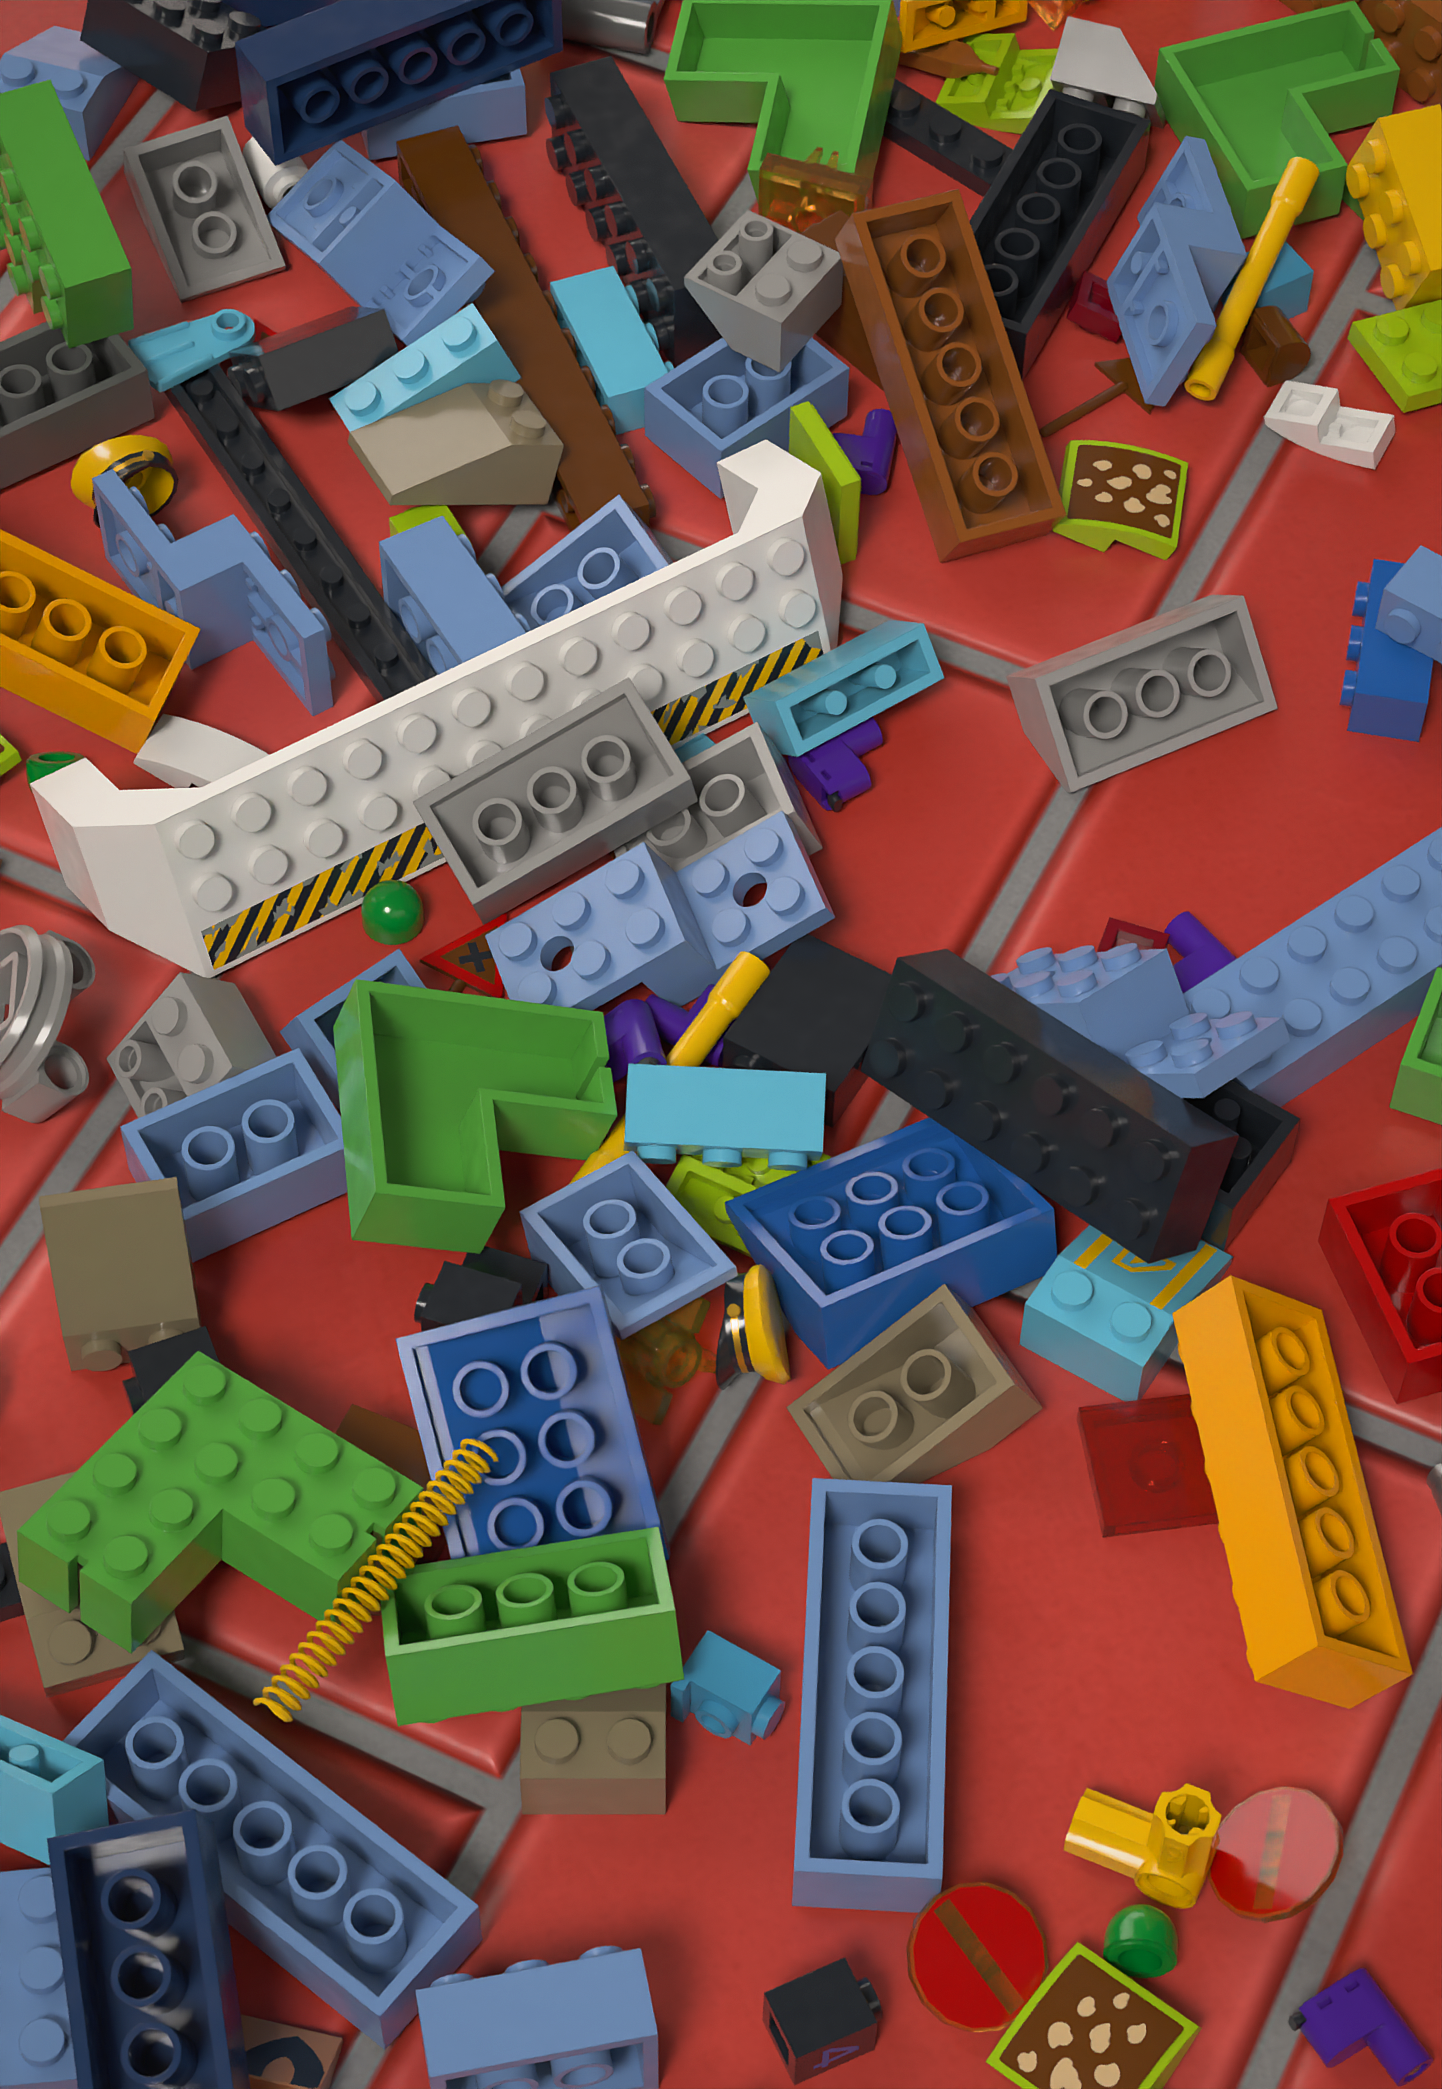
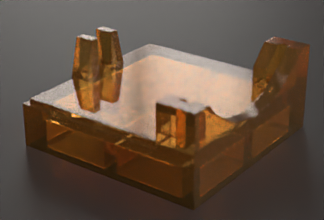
M817 147L804 162L767 153L759 169L758 215L801 234L810 225L823 221L839 210L850 217L852 213L872 209L873 179L837 170L839 152L833 151L827 165L820 164L823 157V148Z

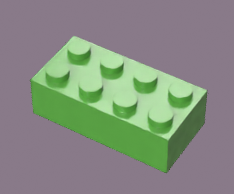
M659 1527L415 1565L414 1568L402 1567L406 1572L405 1579H398L392 1576L397 1582V1590H390L379 1583L389 1594V1600H380L385 1657L398 1726L421 1722L437 1723L452 1717L489 1711L505 1712L520 1706L563 1699L579 1700L594 1694L631 1688L648 1689L662 1683L684 1680L676 1612Z

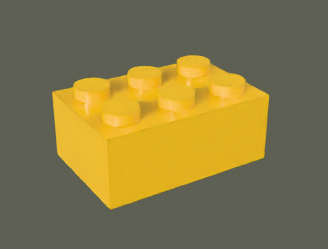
M1438 104L1378 118L1346 170L1348 190L1354 199L1358 198L1364 216L1363 232L1365 240L1370 248H1375L1381 265L1380 280L1383 292L1388 299L1393 300L1396 311L1442 299V108Z

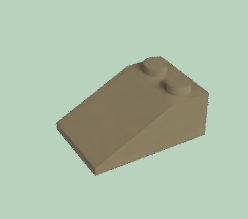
M503 379L493 380L491 383H466L353 430L349 433L347 441L389 505L548 504L564 447L562 441L520 384Z
M177 1177L39 1196L40 1212L61 1330L71 1371L82 1369L91 1371L111 1370L120 1364L130 1363L128 1355L130 1350L202 1327L197 1283Z
M943 1284L786 1408L833 1479L919 1484L991 1449L1043 1407L975 1310L946 1284Z
M77 1471L0 1492V1518L47 1698L124 1677L151 1650L169 1664L185 1659L184 1646L174 1610L132 1654L81 1622L79 1571L84 1566L79 1563V1605L70 1614L19 1582L17 1530Z
M666 1683L648 1689L631 1688L589 1695L579 1700L563 1699L522 1706L520 1741L522 1814H666Z

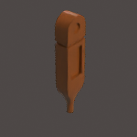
M951 40L907 53L900 51L898 64L952 79L975 73H986L993 76L999 73V67L986 64L976 55L972 47L957 40Z

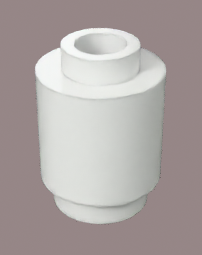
M253 137L246 143L243 149V157L255 188L271 209L309 171L300 156L275 166Z

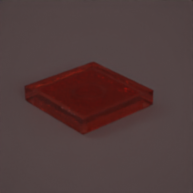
M1190 1394L1078 1407L1077 1424L1102 1538L1219 1523L1211 1484L1205 1473V1457L1198 1426L1191 1411L1192 1399Z

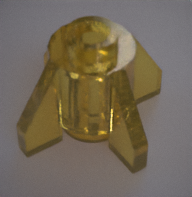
M701 1296L623 1340L616 1337L634 1411L651 1424L662 1425L673 1394L663 1387H680L687 1383L697 1370L716 1374V1354L701 1347L694 1333H699L711 1302Z

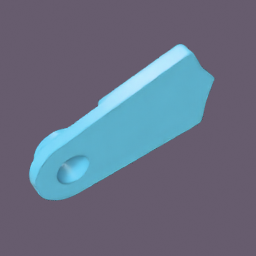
M224 309L198 320L185 321L130 339L128 346L147 368L150 386L158 392H164L230 358L228 352L253 343L255 339V326L252 319L246 314L234 309Z

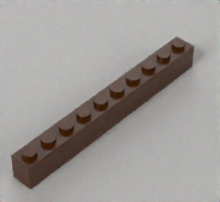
M458 125L396 141L400 185L442 228L481 256L495 271L485 281L482 293L471 303L474 304L521 376L515 383L520 384L564 444L551 494L570 533L617 495H620L650 529V518L656 517V505L652 491L648 484H639L636 478L634 458L627 444L619 445L616 439L615 422L611 410L607 404L599 405L596 399L594 379L587 365L579 366L576 360V346L571 331L568 327L560 328L557 322V309L551 292L549 290L542 291L538 285L539 278L535 261L531 253H522L517 226L512 216L504 217L500 194L493 180H485L483 176V163L477 146L475 144L468 146ZM471 303L463 305L461 307V310L470 305Z

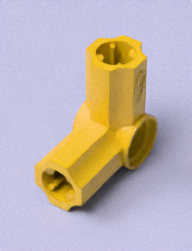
M1188 1783L1176 1791L1162 1792L1156 1804L1154 1814L1087 1788L1084 1795L1081 1796L1065 1839L1064 1851L1134 1878L1135 1885L1142 1893L1163 1905L1181 1909L1192 1908L1197 1902L1220 1843L1218 1829L1222 1815L1215 1810L1211 1802L1210 1792Z

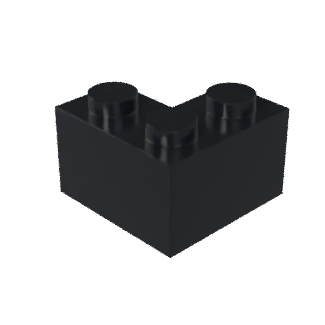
M1232 1080L1204 1098H1182L1239 1134L1201 1239L1222 1251H1225L1291 1162L1300 1118Z
M484 1246L480 1254L467 1253L462 1265L444 1261L435 1284L425 1283L421 1289L415 1306L414 1321L421 1323V1330L426 1331L549 1298L547 1264Z

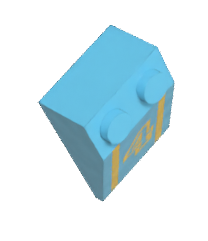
M1089 1225L1058 1255L1026 1301L1019 1345L1136 1408L1179 1343L1172 1313L1218 1284L1231 1265L1233 1256L1200 1239L1196 1251L1148 1264Z

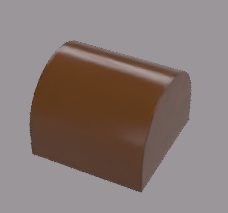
M1270 305L1253 309L1240 352L1267 388L1283 383L1286 380H1292L1308 364L1311 356L1310 347L1279 307Z

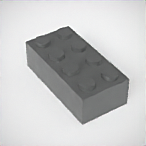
M46 321L0 342V490L155 418L148 370L119 334L69 349L61 329L51 330Z

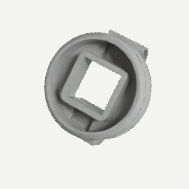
M16 925L0 931V1100H2L1 1111L30 1123H40L87 1088L89 1073L84 1060L73 1048L56 1041V1038L63 1024L69 1002L93 983L95 979V966L89 953L77 942L51 930H48L45 934L38 935L28 925ZM8 1004L9 1015L4 1021L5 1006Z

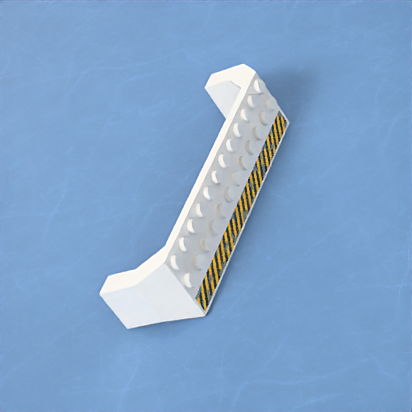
M768 440L761 441L717 462L733 532L732 536L203 787L119 790L86 757L30 783L66 886L109 931L202 977L211 978L362 904L366 893L379 882L385 880L406 882L447 862L414 806L413 801L628 677L631 679L673 750L683 746L686 742L702 733L707 734L748 714L749 711L744 701V696L837 648L843 574L821 472Z

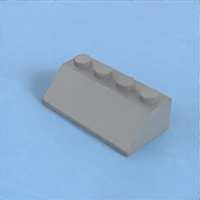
M1209 595L1006 676L1025 735L1064 790L1069 793L1278 709L1244 595Z
M628 677L413 801V804L484 925L696 803L698 800L689 774Z

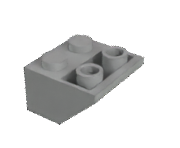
M1067 16L1050 77L1054 90L1151 120V126L1164 128L1166 116L1158 94L1121 29Z
M748 209L684 277L685 287L730 348L779 373L842 303L843 264L839 252Z
M180 972L106 1059L137 1117L140 1118L276 1058V1055L235 983Z

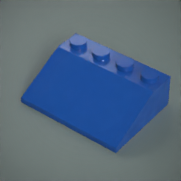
M930 1117L725 1202L726 1213L755 1264L764 1265L770 1271L776 1285L780 1307L794 1332L828 1370L844 1363L943 1284H946L967 1304L974 1307L1043 1277L1057 1258L1054 1208L1029 1183Z
M602 1285L395 1339L431 1481L436 1480L435 1473L437 1471L444 1470V1462L452 1460V1452L461 1449L460 1442L463 1439L479 1440L491 1447L498 1456V1461L494 1462L491 1456L479 1447L471 1444L466 1446L467 1450L478 1454L489 1464L490 1473H480L478 1471L481 1475L482 1483H471L474 1493H462L465 1498L464 1505L453 1503L457 1510L456 1515L444 1513L449 1523L447 1526H443L451 1560L659 1527L665 1560L670 1559L671 1551ZM463 1455L458 1456V1460L469 1464ZM454 1465L449 1467L450 1471L461 1475ZM443 1475L441 1477L442 1481L452 1485L446 1476ZM434 1486V1487H433L434 1492L439 1493V1494L443 1495L444 1497H446V1496L440 1491V1489L438 1488V1486Z

